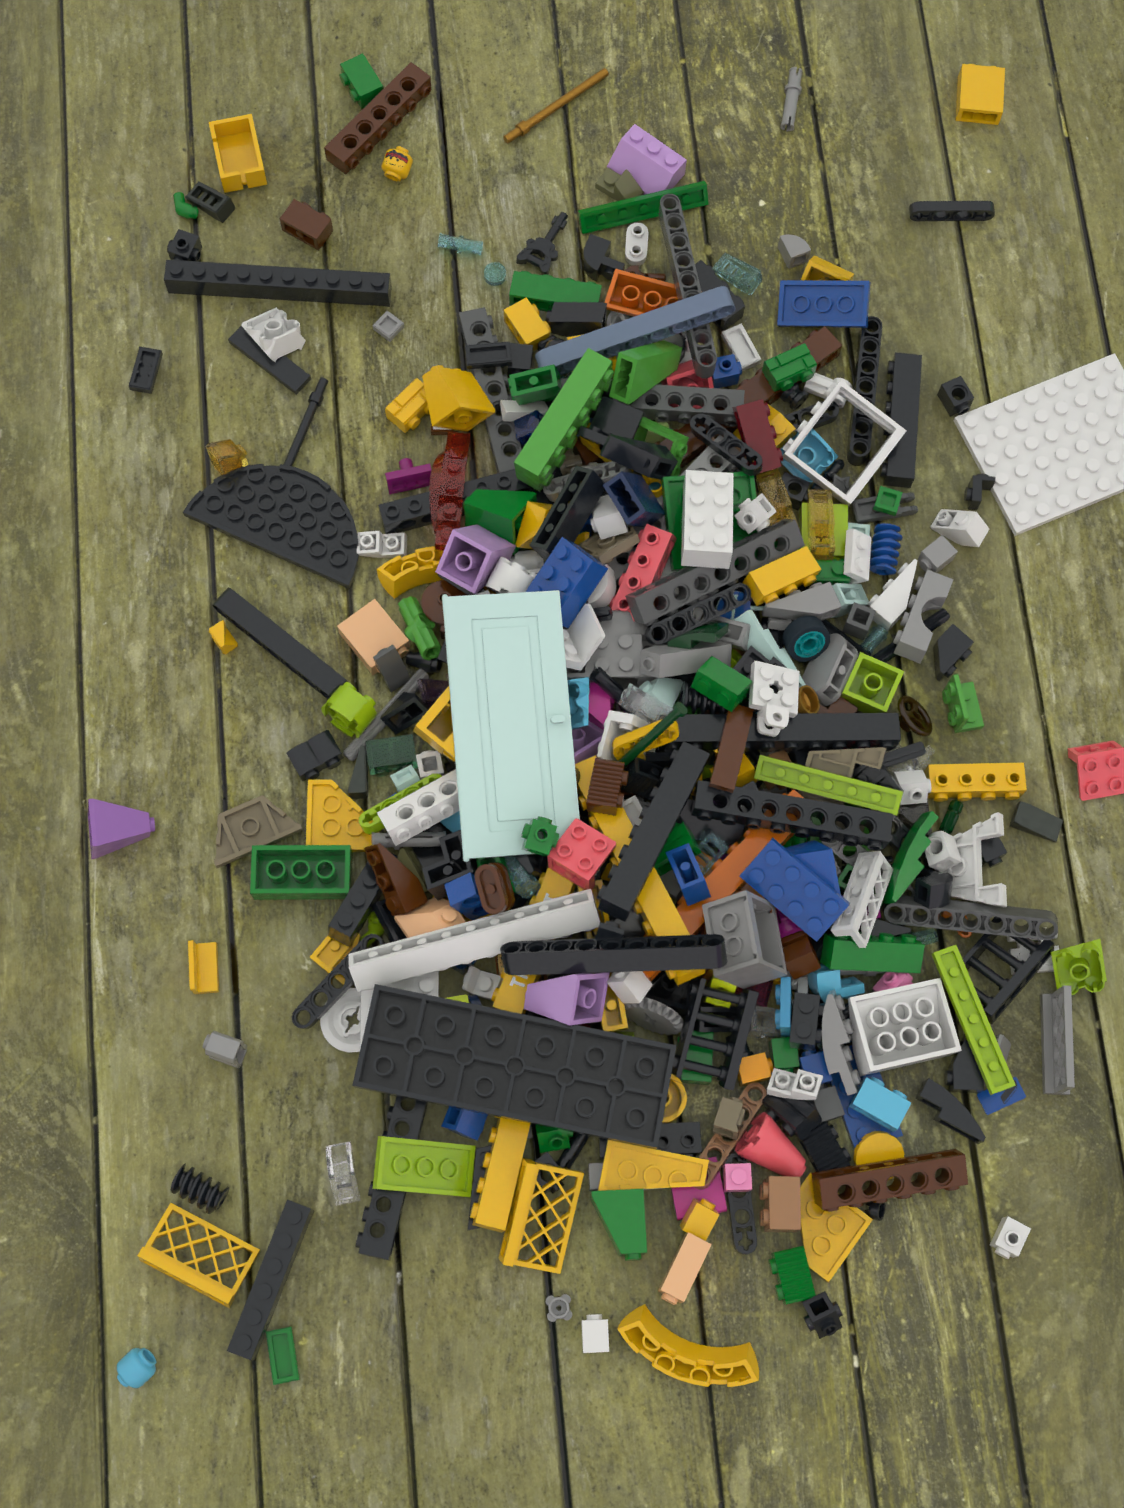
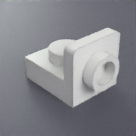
M470 966L464 976L462 989L472 995L476 994L478 997L491 1000L495 988H500L503 979L499 975L481 971L476 967Z

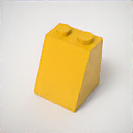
M442 365L433 366L430 371L422 376L432 426L469 431L495 413V408L472 372L462 371L459 368H444Z

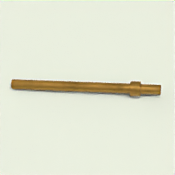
M601 69L528 120H522L516 124L515 129L503 136L504 141L508 144L517 137H523L529 133L530 128L609 75L607 69Z

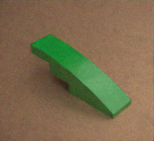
M933 811L922 813L897 852L892 865L893 872L882 901L885 905L896 903L924 868V865L918 859L932 842L925 834L939 818Z

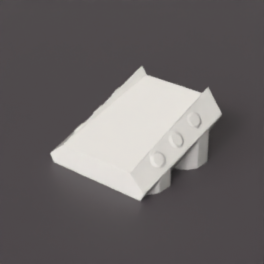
M277 307L251 318L241 325L274 362L278 358L297 349L302 350L306 341L301 335L300 323L293 319L287 320L286 312L278 310Z

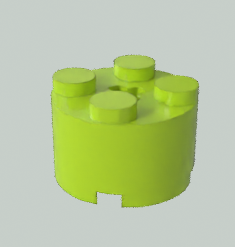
M349 682L340 685L321 708L325 717L329 714L333 718L330 723L350 737L356 734V738L362 735L377 716L374 708L376 702L368 695L362 696Z

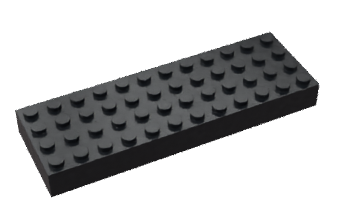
M375 984L352 1086L388 1095L657 1149L677 1045L579 1025H567L559 1021Z

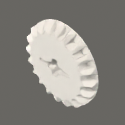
M349 988L320 1018L321 1030L325 1039L336 1049L347 1053L360 1052V1022L358 1025L354 1024L348 1030L349 1022L346 1020L348 1016L353 1017L359 1008L357 1020L360 1021L361 991L357 992L356 988Z

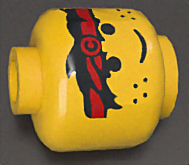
M396 146V149L386 151L381 165L382 170L385 172V177L396 182H400L401 179L408 177L413 159L408 154L409 151L407 149Z

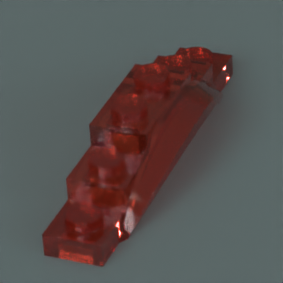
M448 432L445 450L436 457L432 466L429 501L431 520L436 536L435 550H444L452 530L461 526L464 484L471 437L469 433Z

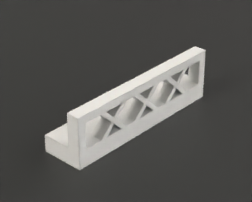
M881 851L858 854L843 895L850 902V905L837 918L831 928V932L835 937L851 936L859 948H866L893 872V868ZM860 925H861V932H862L861 934L858 932V930H859V928H860Z

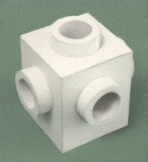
M761 493L753 501L748 498L738 506L740 511L734 516L740 528L750 534L755 529L760 532L770 524L767 519L777 511Z

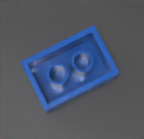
M561 537L526 592L559 590L562 625L569 628L608 568L577 544Z

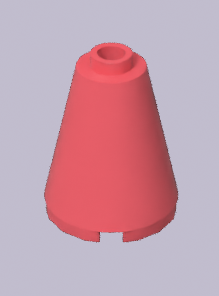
M765 1112L760 1113L752 1121L751 1125L753 1126L748 1132L744 1133L736 1145V1153L740 1157L781 1176L801 1177L806 1170V1159L772 1117Z

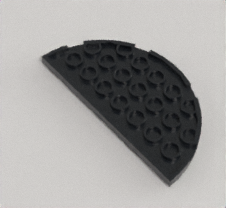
M255 464L234 469L215 478L212 484L207 486L202 492L199 491L183 511L185 517L350 589L354 580L359 554H357L359 543L356 526L350 510L343 499L331 489L330 485L305 470L282 464L280 466Z

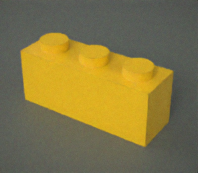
M805 546L749 572L742 583L750 588L751 598L756 606L763 603L773 602L782 594L787 596L801 585H804V587L811 585L817 580L816 576L821 571V568L808 547Z

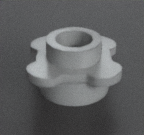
M563 1294L561 1297L551 1295L546 1298L545 1302L549 1310L547 1319L549 1321L555 1322L556 1319H571L572 1312L569 1308L571 1298L569 1295ZM558 1305L561 1306V1310H560V1311H558V1310L556 1309V1307H557Z

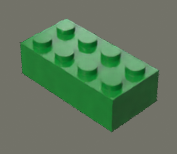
M252 845L250 894L254 900L345 899L352 888V848L350 845Z

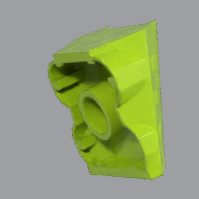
M1100 939L1051 952L1057 990L1062 986H1071V994L1075 995L1079 989L1083 988L1092 993L1100 992L1104 988L1107 978Z

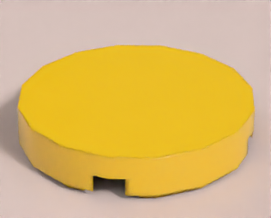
M873 1131L863 1136L859 1144L856 1145L853 1160L855 1165L902 1158L904 1157V1150L896 1137L885 1131Z

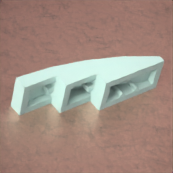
M752 609L747 610L734 619L735 621L750 624L747 650L752 646L769 661L775 657L787 668L797 670L786 649L778 647L769 629L763 630ZM799 674V687L806 684Z

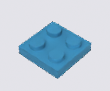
M781 977V984H776V1005H780V1009H775L776 1029L781 1031V1037H790L792 983L791 977Z

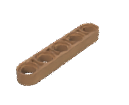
M750 1083L738 1098L743 1101V1109H746L749 1118L742 1122L737 1140L727 1142L722 1139L721 1135L714 1134L699 1156L700 1159L709 1160L707 1154L711 1150H717L721 1153L722 1158L718 1162L709 1160L707 1169L708 1180L704 1186H696L694 1188L703 1190L711 1185L762 1108V1099L767 1095V1091L762 1084ZM750 1090H759L762 1093V1098L759 1101L751 1100L748 1096Z

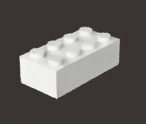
M686 470L683 484L681 566L729 569L733 553V473Z

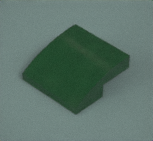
M705 623L669 640L668 646L692 649L701 641L715 643L728 633L729 623Z

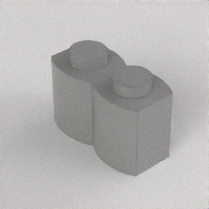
M213 1031L211 1035L208 1034L206 1036L203 1049H205V1054L210 1059L240 1068L247 1052V1044H244V1041Z

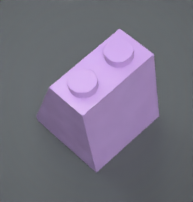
M479 525L453 529L435 572L476 594L487 584L501 556L510 561L516 545Z
M610 972L572 974L528 984L525 993L524 1009L567 1025L601 1022Z

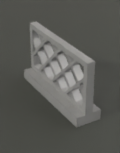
M1062 986L1052 994L1040 995L1043 1094L1069 1095L1070 1089L1075 1087L1071 986Z

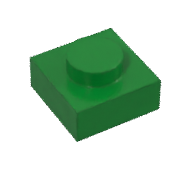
M880 486L873 510L896 516L903 492Z

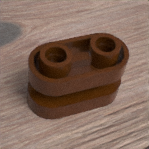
M499 862L478 867L475 872V882L483 909L489 914H498L511 909L515 903V896L507 868Z

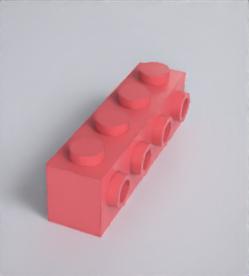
M646 524L645 528L640 530L638 534L640 542L636 550L631 552L628 558V569L619 579L618 585L620 588L609 604L612 610L628 611L631 616L632 613L625 596L661 578L677 540L672 533Z

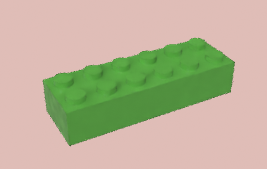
M590 348L586 350L514 461L517 479L541 492L544 486H549L554 476L552 473L556 467L560 468L565 461L566 451L568 448L572 449L575 446L580 427H587L590 421L589 416L593 410L597 411L601 397L605 392L608 393L611 390L614 371L610 359Z

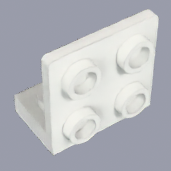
M586 603L567 630L563 629L566 668L581 671L605 638V633L591 604Z
M609 710L604 722L602 739L598 745L597 757L599 759L618 761L613 754V740L618 736L651 723L634 714Z

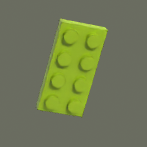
M378 1136L372 1189L471 1197L476 1146Z

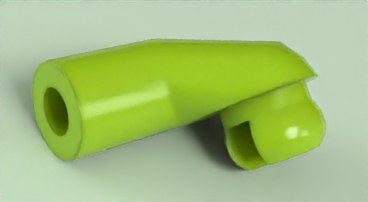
M374 911L370 913L368 918V931L360 937V941L368 934L381 936L384 933ZM373 938L369 940V942L367 943V947H369L377 939Z

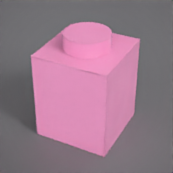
M751 1163L725 1164L723 1166L724 1192H750L752 1190Z

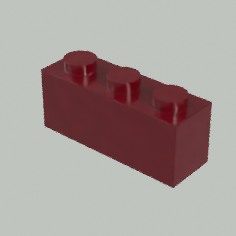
M758 399L732 407L741 441L762 457L763 468L760 473L782 467L780 461H783V456L780 448H776L774 439L777 438L774 426L769 423L768 416L771 414L767 402L764 403L763 399ZM748 461V466L751 464L756 465V461L754 463Z

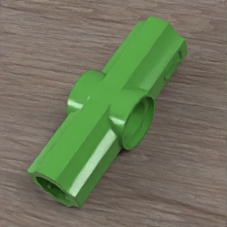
M412 596L403 598L398 605L400 607L399 611L407 625L404 630L405 635L416 644L423 659L429 661L437 658L441 651V646L433 632L435 623L425 616L417 598Z

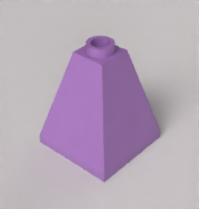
M88 799L87 815L91 859L99 858L148 838L151 832H155L154 817H149L148 812L97 799Z

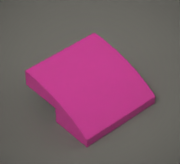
M717 1157L708 1158L712 1162H717ZM720 1171L706 1189L699 1190L694 1187L671 1188L677 1221L683 1219L693 1198L699 1201L705 1198L716 1205L714 1209L718 1213L727 1212Z

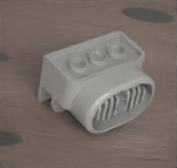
M612 610L613 616L611 620L599 622L605 633L602 643L581 671L566 668L567 680L590 678L592 671L601 667L623 689H638L645 681H653L656 677L640 673L641 650L656 646L649 643L645 637V631L648 626L634 622L628 611ZM654 629L652 630V637H653V639H654Z

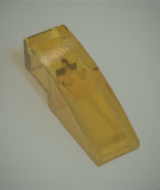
M778 468L757 474L756 479L760 493L766 497L777 511L768 518L770 525L783 519L796 520L791 500Z
M808 489L809 550L815 560H833L835 552V521L831 490Z

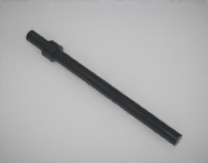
M321 377L315 391L310 394L308 399L309 405L283 465L293 466L317 407L321 406L324 399L323 393L328 384V380Z

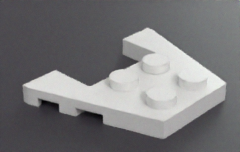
M997 812L990 815V819L972 825V829L963 834L958 833L954 835L962 863L943 872L935 870L939 874L949 873L952 875V898L1003 908L1007 907L1006 885L999 883L983 886L981 840L1004 836L1003 814Z

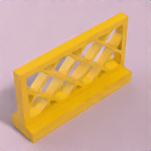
M522 1158L499 1254V1260L503 1265L511 1267L516 1265L557 1274L561 1273L584 1173L582 1171ZM539 1169L549 1171L553 1177L551 1181L542 1187L537 1182ZM553 1172L560 1173V1175L556 1177ZM567 1175L576 1177L574 1187L565 1192L559 1181ZM556 1183L562 1195L550 1202L544 1191ZM541 1193L547 1205L534 1212L531 1207V1201ZM566 1199L569 1203L568 1212L559 1217L553 1206ZM551 1209L556 1220L543 1227L538 1216ZM533 1219H536L541 1230L528 1237L524 1231L525 1226ZM560 1224L563 1229V1235L553 1242L547 1231ZM545 1234L550 1245L537 1252L532 1241ZM529 1244L535 1255L528 1260L518 1259L520 1249ZM552 1249L558 1255L555 1266L545 1264L541 1256Z
M170 1203L145 1247H142L137 1256L141 1262L230 1309L235 1300L234 1297L260 1253V1249ZM174 1211L183 1217L184 1225L169 1229L167 1220ZM186 1218L193 1222L187 1224ZM197 1225L204 1227L207 1237L192 1241L189 1228ZM166 1226V1231L161 1232L163 1227ZM186 1229L189 1242L174 1247L171 1233ZM208 1230L214 1232L215 1234L209 1235ZM168 1235L171 1248L159 1251L152 1247L157 1238ZM219 1237L227 1239L229 1249L214 1253L211 1240ZM208 1241L211 1254L196 1259L193 1245ZM231 1242L238 1246L232 1247ZM190 1247L194 1260L185 1263L178 1261L175 1251ZM246 1249L252 1253L247 1262L239 1265L236 1264L234 1251ZM172 1252L174 1258L170 1257L167 1254ZM231 1253L234 1266L219 1271L215 1257ZM213 1258L216 1272L207 1275L202 1274L198 1263ZM195 1264L196 1270L189 1266ZM244 1267L241 1274L239 1275L238 1269ZM235 1270L237 1281L231 1289L222 1284L220 1275ZM217 1276L218 1281L212 1279V1277Z

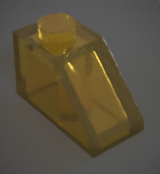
M231 439L212 442L206 445L212 466L221 475H226L234 469L248 465L246 459L247 452L240 444L235 445Z

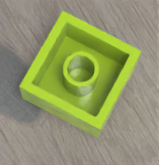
M860 652L841 697L857 707L860 712L886 713L904 671Z

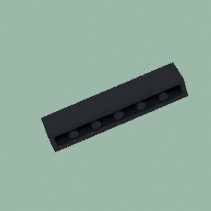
M895 352L893 360L888 361L887 374L891 375L890 381H887L886 394L889 395V401L885 403L884 414L888 415V417L907 431L886 457L885 463L881 464L880 477H884L883 485L911 488L915 479L922 355ZM883 429V435H886L887 440L891 434Z
M290 1200L286 1201L228 1346V1352L249 1360L256 1359L314 1213L313 1209Z

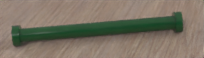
M677 702L673 706V710L618 762H624L625 767L630 764L679 717H684L688 713L685 705Z

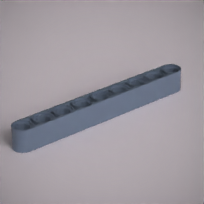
M720 286L544 348L536 353L535 359L539 368L554 364L559 374L563 375L575 369L588 348L606 358L617 356L621 351L651 344L727 317L736 308L729 289L726 286Z

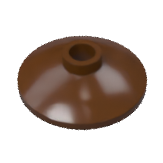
M445 580L436 581L429 585L421 599L422 610L425 616L432 622L444 625L441 597L444 594L448 596L467 595Z

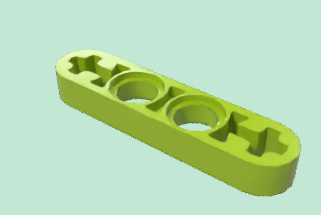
M431 774L363 812L358 820L363 831L366 834H372V832L377 833L385 827L377 812L442 776L440 774Z

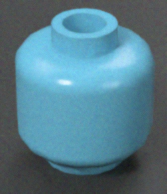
M146 1348L131 1349L117 1363L118 1381L125 1387L140 1388L156 1372V1359L154 1355Z

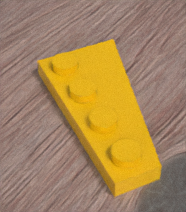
M607 1140L598 1191L704 1186L709 1160Z

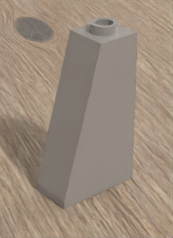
M719 640L715 643L701 641L692 649L669 647L668 642L642 649L640 673L656 678L696 673L711 656L730 667L732 644Z

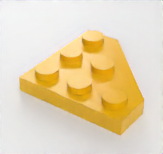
M308 780L306 845H350L353 852H365L364 848L372 845V834H366L359 824V817L364 811L333 780Z
M810 1172L800 1185L801 1236L809 1269L828 1283L873 1219L859 1208L849 1207L848 1205L841 1206L839 1210L832 1212L821 1209L814 1202L812 1174Z

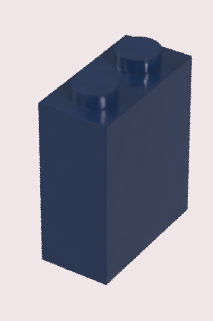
M621 471L603 485L627 525L645 527L646 524L652 525L666 515L642 475Z

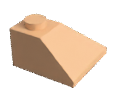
M435 897L407 913L394 916L395 921L407 938L466 922L460 912L450 906L448 900H437Z

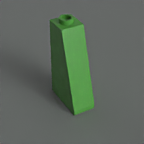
M662 340L619 352L609 397L626 404L634 402L678 369L682 347Z

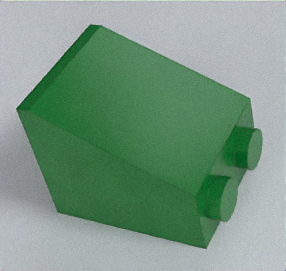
M476 489L465 499L463 504L465 527L479 525L515 545L527 501L537 502L536 493L530 491ZM515 547L512 555L514 556L521 548Z
M644 1190L592 1191L590 1200L618 1255L625 1256V1261L642 1259L641 1255L647 1253Z

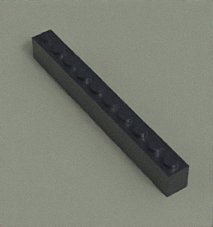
M166 260L164 274L167 291L172 294L390 307L392 290L390 273Z
M898 713L797 714L794 718L789 717L788 725L781 729L776 737H772L758 732L757 714H753L744 753L751 750H761V752H772L774 750L796 752L799 749L821 751L823 749L840 750L884 747L887 748L886 751L896 749L901 741ZM668 714L659 715L657 721L663 719ZM686 714L684 717H679L676 720L679 727V737L670 743L659 746L658 751L673 752L675 748L680 749L684 741L701 750H713L714 752V750L718 749L727 714ZM765 723L767 729H772V726H767Z

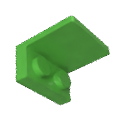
M952 675L942 691L943 701L945 704H948L949 725L953 726L955 733L982 729L984 723L974 683L961 684L959 675Z

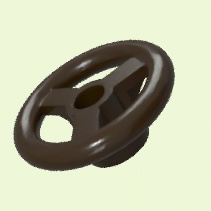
M910 696L900 697L897 703L900 714V727L905 732L913 731L922 737L929 736L933 728L927 711L914 698ZM905 703L910 704L911 708L909 711L905 710Z

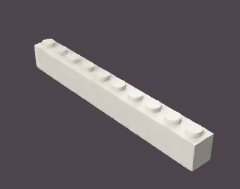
M587 889L350 953L349 970L357 992L372 990L375 984H395L407 978L421 977L433 971H443L459 964H469L474 960L494 957L501 953V946L508 942L566 938L571 934L582 931H591L599 927L600 918L592 889Z

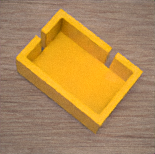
M252 114L209 122L224 193L244 189L243 185H247L248 188L267 185Z

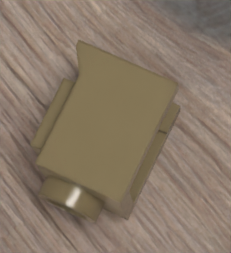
M722 1097L712 1133L737 1140L738 1131H740L746 1110L743 1109L742 1100L735 1097Z

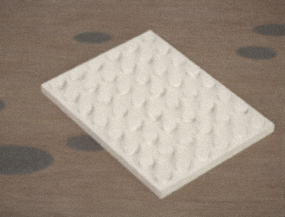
M1115 353L959 415L953 420L981 474L996 477L995 484L990 491L1014 536L1124 492V369Z

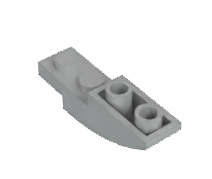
M834 989L827 995L824 1006L822 1045L829 1075L837 1072L840 1073L848 1096L858 1092L861 1079L857 1069L853 1070L850 1061L853 1060L849 1046H844V1043L851 1040V1034L854 1033L850 1019H845L842 1011L845 1009L842 996L837 995Z

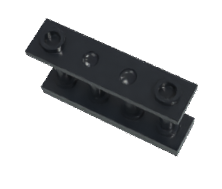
M995 916L991 922L999 923L1002 919ZM984 934L964 956L963 962L967 970L970 967L974 968L999 987L1000 991L995 997H988L974 986L981 1004L984 1005L983 1008L989 1023L993 1024L1051 957V952L1054 951V943L1051 940L1035 943L1029 938L1010 936L1030 951V957L1026 961H1020L993 942L998 935ZM988 949L1014 968L1015 974L1011 979H1004L979 961L978 958Z
M698 976L689 985L688 994L691 996L674 1057L672 1074L675 1077L681 1078L684 1069L717 1077L720 1086L734 1091L759 992L751 988H745L742 992L736 994L705 986L706 979ZM702 996L736 1004V1007H738L736 1017L728 1018L699 1011ZM695 1021L730 1028V1031H732L730 1040L724 1043L692 1035ZM689 1045L722 1052L725 1056L723 1066L715 1067L686 1060Z

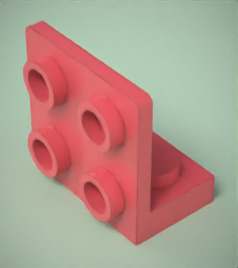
M1112 740L1067 748L1068 758L1077 764L1079 798L1082 801L1124 794V747Z
M576 818L558 840L556 847L552 848L547 856L548 867L584 890L593 889L595 887V874L615 849L616 842Z

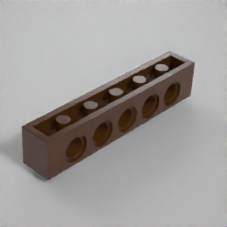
M410 62L324 147L326 160L345 175L351 169H355L359 161L365 155H369L374 146L380 140H384L388 132L394 126H398L403 117L408 112H412L416 108L417 103L430 94L432 90L431 76Z
M957 1149L811 1173L814 1202L821 1209L828 1212L837 1211L841 1206L861 1207L864 1202L884 1203L888 1201V1198L907 1199L916 1193L930 1195L936 1193V1190L945 1189L953 1191L958 1190L960 1186L968 1185L966 1157L964 1153ZM941 1168V1174L935 1178L936 1171ZM918 1172L917 1179L911 1182L912 1175ZM894 1176L893 1183L887 1186V1180ZM870 1180L869 1187L862 1190L863 1184ZM842 1185H846L845 1191L842 1194H838V1189Z

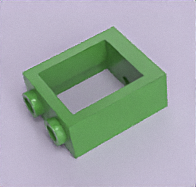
M643 417L634 439L645 442L647 432L650 430L673 441L670 452L677 459L678 463L671 476H679L681 471L680 464L687 452L689 437Z

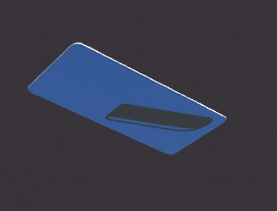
M1013 1077L1016 1086L993 1095H990L988 1089L977 1094L987 1115L1026 1098L1017 1077Z

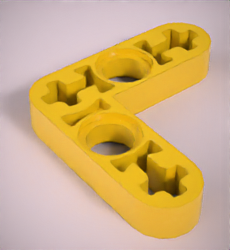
M661 720L616 737L612 742L615 758L620 760L640 741V738L644 737ZM677 721L669 726L637 757L646 760L644 752L676 740L679 737Z

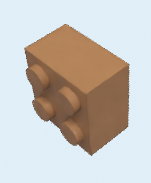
M769 1176L764 1179L762 1184L759 1185V1199L764 1200V1209L759 1212L760 1226H764V1232L795 1233L801 1230L800 1177Z

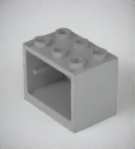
M747 890L702 905L707 934H719L725 940L728 962L724 967L713 969L715 978L745 989L787 975L774 905Z

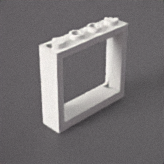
M840 380L836 385L832 383L824 393L827 398L823 403L819 401L810 411L813 414L808 422L804 419L796 430L799 432L795 440L790 438L782 449L786 451L783 454V458L842 504H848L849 506L907 430ZM838 394L891 434L846 494L793 454Z

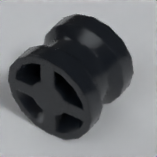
M794 383L793 387L783 391L780 399L783 402H788L790 408L794 411L806 401L809 394L806 391H802L798 383Z

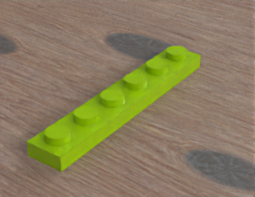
M765 755L759 756L754 779L891 813L896 816L898 815L904 793L901 790Z
M957 945L932 953L933 960L990 1095L1016 1086Z

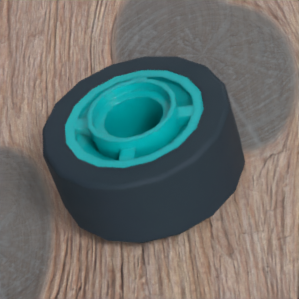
M803 616L792 621L786 627L782 640L792 659L799 662H807L816 659L828 648L830 634L821 619L815 616Z

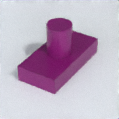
M404 458L399 461L400 470L385 473L389 495L434 485L431 465L425 464L414 467L410 458Z

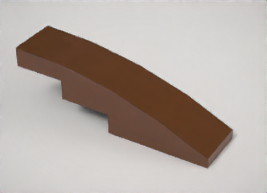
M738 705L732 712H727L709 783L710 787L730 793L734 792L754 709Z

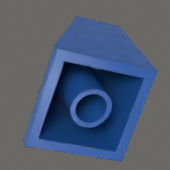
M815 840L785 847L840 894L832 848Z

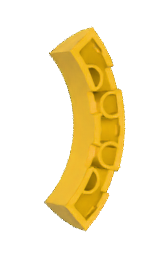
M446 546L416 549L415 553L404 557L399 555L377 568L378 579L383 588L395 599L416 586L444 580L435 571ZM487 586L483 587V589H485L486 591L488 590L491 594H496V592L487 588Z
M646 1304L630 1312L617 1328L633 1351L637 1354L641 1353L652 1362L651 1365L657 1370L680 1381L709 1387L710 1384H727V1387H735L759 1380L758 1361L750 1342L732 1347H711L690 1342L664 1327L649 1311Z

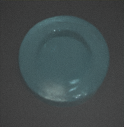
M497 262L488 264L484 269L485 281L492 286L501 285L506 279L505 267Z

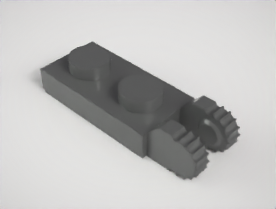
M911 492L902 493L896 516L873 510L877 496L856 499L851 503L855 523L859 524L899 518L901 516H911L918 512L917 506L900 507V504L908 503L915 499L914 493Z

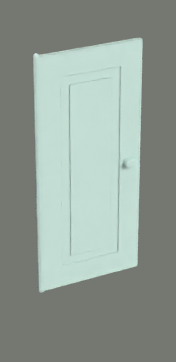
M560 591L448 596L444 594L442 596L463 860L468 862L469 859L535 854L522 850L525 838H521L525 823L529 824L532 819L537 820L538 816L552 820V825L557 826L556 833H559V840L574 819L580 820ZM538 832V837L542 839L543 835Z

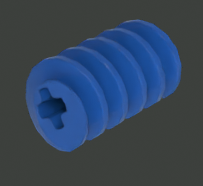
M888 523L875 526V534L873 535V543L871 545L872 551L870 553L871 572L879 575L896 574L897 570L893 567L898 565V561L894 558L899 557L900 553L896 550L901 548L899 541L903 538L898 533L901 530L899 526Z

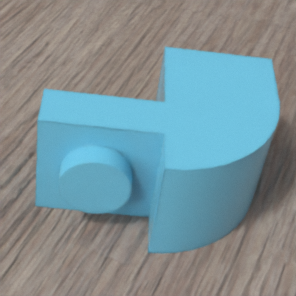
M820 964L821 969L807 974L811 992L814 995H820V1000L824 1003L829 992L834 989L836 994L841 995L843 999L865 993L863 982L854 976L840 979V970L829 969L823 964Z

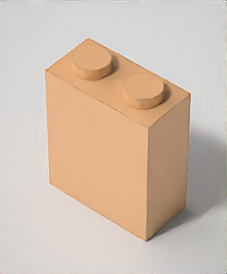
M373 599L337 625L340 636L372 675L379 672L373 657L381 649L394 645L401 658L409 652L410 643L408 638L376 599Z
M689 1232L684 1235L658 1289V1292L662 1293L661 1299L672 1305H676L677 1302H685L712 1244Z

